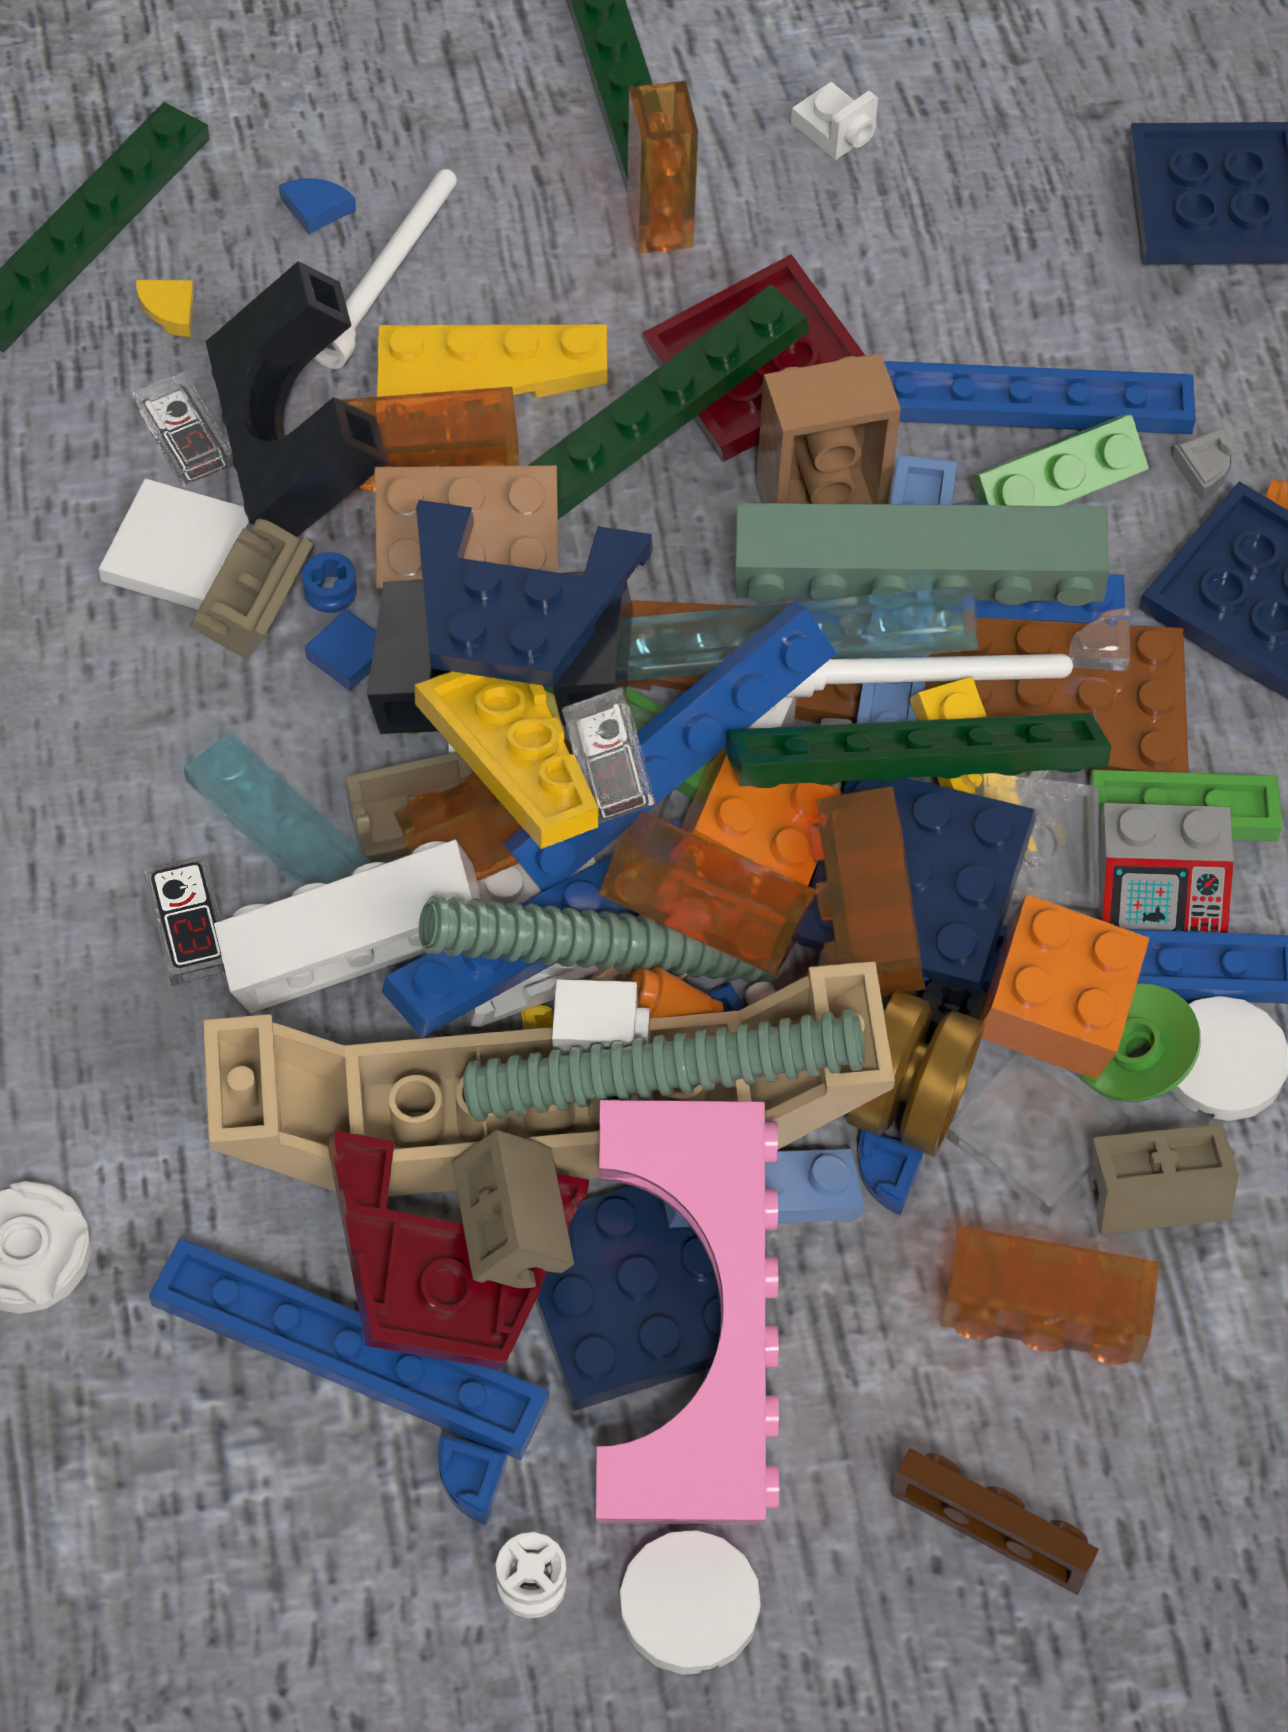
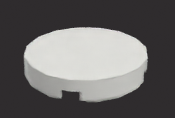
M1215 996L1195 1000L1190 1003L1189 1006L1195 1013L1201 1031L1200 1052L1191 1072L1170 1092L1183 1106L1197 1112L1200 1109L1205 1113L1214 1114L1213 1119L1225 1121L1253 1117L1273 1104L1288 1076V1044L1283 1030L1267 1012L1242 999Z
M29 1181L9 1184L11 1189L0 1191V1310L22 1314L47 1309L70 1295L86 1274L92 1247L88 1224L73 1198L52 1185Z
M698 1530L670 1532L646 1544L628 1564L620 1588L622 1623L626 1628V1634L634 1649L656 1667L681 1675L701 1673V1670H709L716 1666L720 1668L735 1660L752 1640L761 1608L758 1579L745 1555L724 1538Z

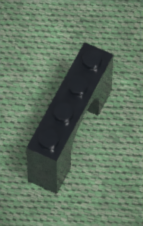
M299 261L205 341L212 367L211 373L216 384L222 409V419L226 426L233 455V465L237 471L244 500V511L248 521L254 525L257 519H263L279 526L296 537L375 474V467H384L389 463L376 416L335 397L331 398L288 435L285 436L284 434L285 405L296 378L314 357L352 326L340 282Z
M566 572L564 574L582 576L584 572ZM423 580L383 582L367 697L379 733L439 732L415 705V684L450 672L431 668ZM628 584L626 591L616 604L610 603L596 621V631L557 684L552 687L562 726H576L580 719L617 706L625 709L633 620V606Z

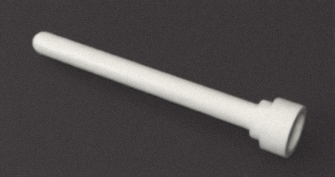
M442 169L435 175L346 301L352 326L313 359L316 362L331 369H339L344 366L356 348L355 328L454 189L457 182L454 172L449 169Z
M1065 654L830 659L785 698L811 697L814 691H822L825 684L958 681L971 676L974 681L1065 678L1072 672L1073 663L1070 657Z

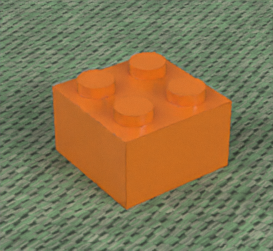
M725 747L706 768L666 863L689 876L696 875L707 886L767 919L776 922L806 891L830 832L843 792L830 785L816 783L779 784L773 788L739 786Z
M1026 894L1007 925L979 1020L985 1024L982 1039L1097 1080L1118 1051L1150 938Z

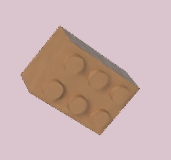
M881 353L861 357L849 356L834 362L802 368L789 367L779 372L764 374L756 487L762 503H889L901 408Z
M557 465L375 467L376 589L380 597L382 595L383 582L423 580L416 510L418 500L472 508L474 524L463 559L558 573Z

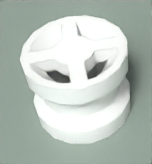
M530 1532L521 1533L509 1539L500 1549L496 1560L498 1596L504 1607L513 1614L528 1619L543 1617L554 1611L562 1602L567 1588L565 1555L559 1544L547 1535ZM524 1582L536 1583L539 1589L536 1586L529 1587L524 1585L522 1588L519 1586Z

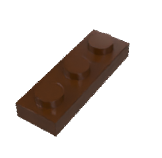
M909 1448L897 1470L892 1496L1072 1593L1079 1594L1099 1551V1548L1088 1543V1538L1081 1530L1062 1520L1054 1519L1048 1522L1027 1511L1024 1503L1008 1490L997 1486H989L986 1489L962 1476L961 1469L954 1462L944 1456L935 1453H927L924 1456Z

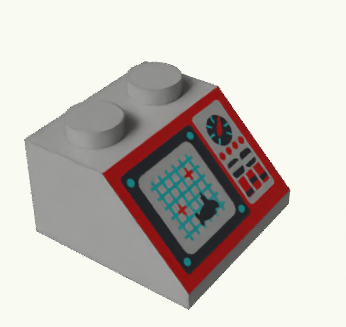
M1104 803L1094 839L1097 919L1129 930L1228 933L1234 864L1230 807Z

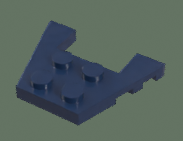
M418 500L416 510L431 668L554 687L596 631V621L610 603L616 604L626 591L628 578L638 565L644 566L651 557L653 550L652 534L597 526L584 575L577 576L463 559L474 524L472 508Z

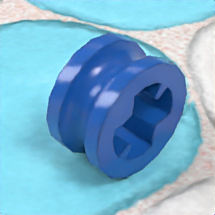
M333 552L320 553L310 558L304 565L302 571L305 600L312 608L325 613L340 612L348 608L355 600L357 594L355 568L347 557ZM326 577H337L334 588H322Z

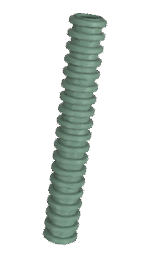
M439 895L429 897L422 908L419 919V940L423 950L428 955L435 956L443 951L448 957H456L462 952L463 956L470 959H475L482 955L486 960H495L500 956L506 962H513L520 958L522 962L530 964L539 960L544 965H552L557 961L558 964L566 967L576 963L581 968H590L595 965L599 969L607 970L613 966L618 971L630 969L635 971L640 967L650 970L655 966H659L674 976H681L686 973L691 977L705 975L710 979H717L722 976L727 980L740 978L746 982H753L758 979L761 982L769 983L775 982L780 976L786 958V946L783 935L774 926L761 928L754 924L743 926L733 922L726 925L721 921H713L708 924L700 919L690 922L685 918L671 920L666 916H658L653 919V917L646 914H641L635 918L630 913L623 912L617 916L611 911H603L598 915L596 911L591 909L579 912L575 908L567 907L561 911L556 906H547L542 910L536 904H529L523 908L522 905L515 902H510L504 907L503 903L492 900L485 905L480 899H471L465 903V900L460 897H452L446 902V899Z
M848 1009L843 1011V1017L834 1018L831 1012L823 1013L821 1020L813 1021L810 1015L801 1016L800 1023L792 1024L789 1018L780 1019L779 1026L771 1027L769 1021L759 1022L758 1029L750 1030L748 1024H739L737 1032L730 1033L727 1027H718L716 1035H708V1032L703 1029L696 1031L695 1038H688L686 1033L681 1032L675 1034L673 1041H667L665 1036L659 1035L654 1037L651 1044H646L643 1038L634 1039L632 1046L626 1047L622 1041H616L612 1043L611 1049L605 1050L602 1044L592 1045L590 1052H584L582 1047H572L569 1055H564L561 1050H551L549 1058H543L542 1054L538 1052L530 1053L527 1061H523L521 1056L518 1055L510 1056L505 1064L499 1058L489 1059L487 1066L482 1067L479 1061H471L464 1071L463 1087L470 1115L473 1116L475 1121H485L488 1113H493L496 1118L501 1119L506 1118L510 1110H514L518 1116L528 1114L529 1108L534 1107L538 1113L548 1112L550 1105L554 1104L558 1110L569 1109L570 1102H576L578 1107L582 1108L589 1107L591 1099H597L599 1104L600 1100H611L613 1096H618L620 1101H630L632 1094L638 1093L641 1099H649L652 1097L653 1091L658 1090L662 1096H671L674 1088H681V1091L685 1094L692 1093L695 1085H701L705 1091L714 1090L715 1083L722 1082L724 1087L731 1088L735 1087L736 1080L743 1079L746 1085L756 1084L757 1077L765 1076L767 1082L777 1081L778 1074L786 1073L788 1079H797L799 1071L806 1070L811 1077L819 1076L820 1068H828L829 1072L834 1074L840 1073L841 1066L850 1065L851 1070L857 1071L861 1070L862 1063H865V1048L859 1016L855 1015L854 1010Z

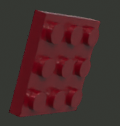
M792 254L642 332L647 349L661 367L769 285L777 289L807 316L810 328L808 333L694 417L724 462L759 443L764 374L779 372L789 367L802 368L834 362L849 356H866Z

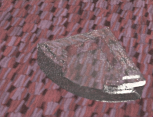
M1129 609L1106 611L1099 615V619L1089 623L1073 636L1068 652L1073 668L1127 671L1130 661Z

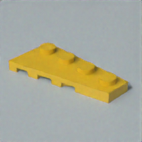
M607 324L379 325L376 414L379 429L397 427V419L424 414L425 420L449 416L450 408L481 402L483 409L505 405V399L510 396L528 392L535 398L607 384Z
M452 671L415 684V705L541 849L598 828V806L575 755L569 754L565 746L564 731L558 718H553L546 704V692L542 685Z

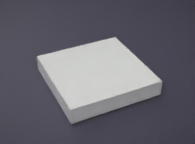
M145 478L98 569L102 582L198 610L243 528L252 532L254 525L249 523L243 506Z

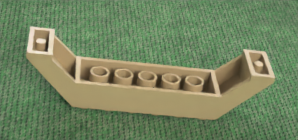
M876 962L809 967L808 976L740 1011L650 1019L649 1044L653 1043L654 1037L659 1035L665 1036L667 1041H673L675 1034L681 1032L686 1033L688 1038H695L697 1030L704 1029L708 1032V1035H716L718 1027H727L731 1033L737 1032L739 1024H748L750 1030L758 1029L759 1022L769 1021L771 1027L779 1026L780 1019L789 1018L792 1024L800 1023L801 1016L810 1015L813 1021L821 1020L823 1013L831 1012L834 1018L843 1017L844 1010L852 1009L855 1015L859 1016L863 1033L865 1063H862L861 1070L853 1071L850 1065L841 1066L840 1073L832 1074L828 1068H820L819 1076L811 1077L806 1070L799 1071L797 1079H788L786 1073L778 1074L777 1081L767 1082L765 1076L757 1077L756 1084L746 1085L743 1079L736 1080L735 1087L726 1088L722 1082L715 1083L714 1090L705 1091L701 1085H695L692 1093L685 1094L681 1091V1088H674L671 1096H662L658 1090L653 1091L652 1097L649 1099H641L638 1093L632 1094L630 1101L765 1102V1122H777L778 1149L892 1090L895 1079ZM271 1014L203 1020L210 1149L218 1153L336 1192L328 1151L329 1138L335 1130L394 1141L388 1197L457 1190L452 1162L497 1129L551 1147L555 1170L558 1174L584 1179L599 1177L600 1104L597 1099H591L589 1107L582 1108L578 1107L576 1102H570L569 1109L558 1110L555 1104L550 1105L548 1112L538 1113L532 1107L529 1108L528 1114L518 1116L514 1110H510L507 1117L501 1119L496 1118L493 1113H488L485 1121H475L466 1105L463 1076L469 1062L479 1061L482 1067L487 1066L489 1059L499 1058L505 1064L508 1062L509 1057L514 1055L521 1056L523 1061H527L530 1053L536 1052L541 1053L543 1058H549V1054L553 1050V1027L341 1045L274 1023ZM613 1096L611 1100H619L618 1096Z

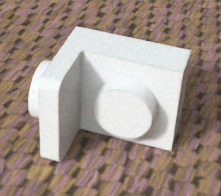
M829 82L792 108L791 124L836 160L852 148L862 147L873 136L876 130L878 97L871 91H867L856 100H853L834 83Z

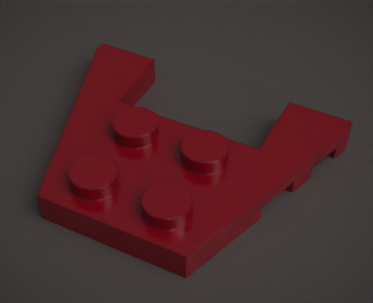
M335 1130L329 1138L328 1151L365 1345L499 1370L507 1363L542 1289L540 1286L547 1271L538 1267L528 1268L535 1276L536 1286L532 1288H515L490 1280L484 1283L473 1280L463 1224L392 1211L386 1208L395 1142ZM556 1173L568 1229L578 1206L583 1202L589 1189V1179Z

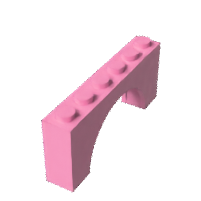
M600 1100L599 1180L616 1181L643 1189L663 1200L685 1219L696 1233L712 1264L720 1297L721 1322L715 1359L706 1379L688 1405L663 1427L645 1437L624 1444L597 1447L596 1524L763 1525L766 1520V1508L779 1507V1467L766 1466V1438H778L779 1400L778 1395H766L765 1368H778L779 1354L778 1326H765V1298L777 1299L778 1258L765 1257V1230H777L778 1226L777 1189H765V1162L777 1163L778 1129L777 1122H765V1102Z

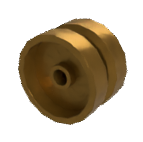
M896 990L884 1010L895 1079L894 1088L848 1112L846 1123L880 1136L889 1130L902 1103L905 1102L907 1105L900 1127L902 1144L908 1148L935 1157L948 1133L967 1085L985 1024L981 1020L952 1010L942 1018L929 1045H927L925 1041L932 1018L929 1002Z

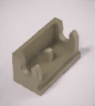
M263 519L256 520L252 528L255 533L244 528L242 529L189 625L192 629L246 660L265 637L314 544L305 538L301 540L279 526ZM260 536H262V537L268 539V540L271 541V542H268V541L264 540V539L261 538Z
M457 752L345 776L349 814L363 864L413 853L416 848L429 842H450L455 839L457 842H462L484 836L479 790H474L472 769Z
M1223 1124L1093 1137L1090 1191L1091 1193L1099 1192L1097 1223L1100 1234L1227 1221L1231 1219L1239 1174Z
M496 1129L452 1162L473 1280L482 1283L490 1280L515 1288H532L536 1286L534 1273L528 1268L538 1267L548 1272L563 1273L574 1265L551 1147Z

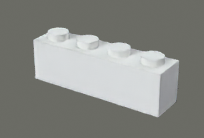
M456 839L450 842H429L419 846L413 851L412 855L389 863L374 862L365 864L357 868L352 873V876L329 884H308L298 888L291 897L268 905L252 904L238 909L231 918L214 923L230 992L250 1013H254L425 954L419 940V919L422 908L429 897L439 895L444 897L446 902L452 897H460L465 900V903L471 899L483 901L472 862Z

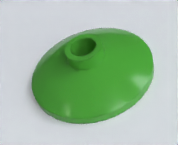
M1136 984L1117 1053L1097 1080L1079 1074L1080 1077L1095 1092L1118 1101H1145L1169 1092L1188 1076L1199 1056L1201 1031L1195 1013L1181 996L1167 988L1153 984ZM1147 1047L1150 1049L1143 1056L1130 1057L1131 1053L1137 1048Z

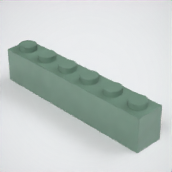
M737 503L736 598H751L765 603L776 602L782 598H812L821 603H835L843 599H874L884 604L900 603L906 599L936 600L950 605L960 604L967 600H997L1006 605H1020L1028 601H1059L1070 606L1085 605L1091 601H1104L1109 575L1107 506Z

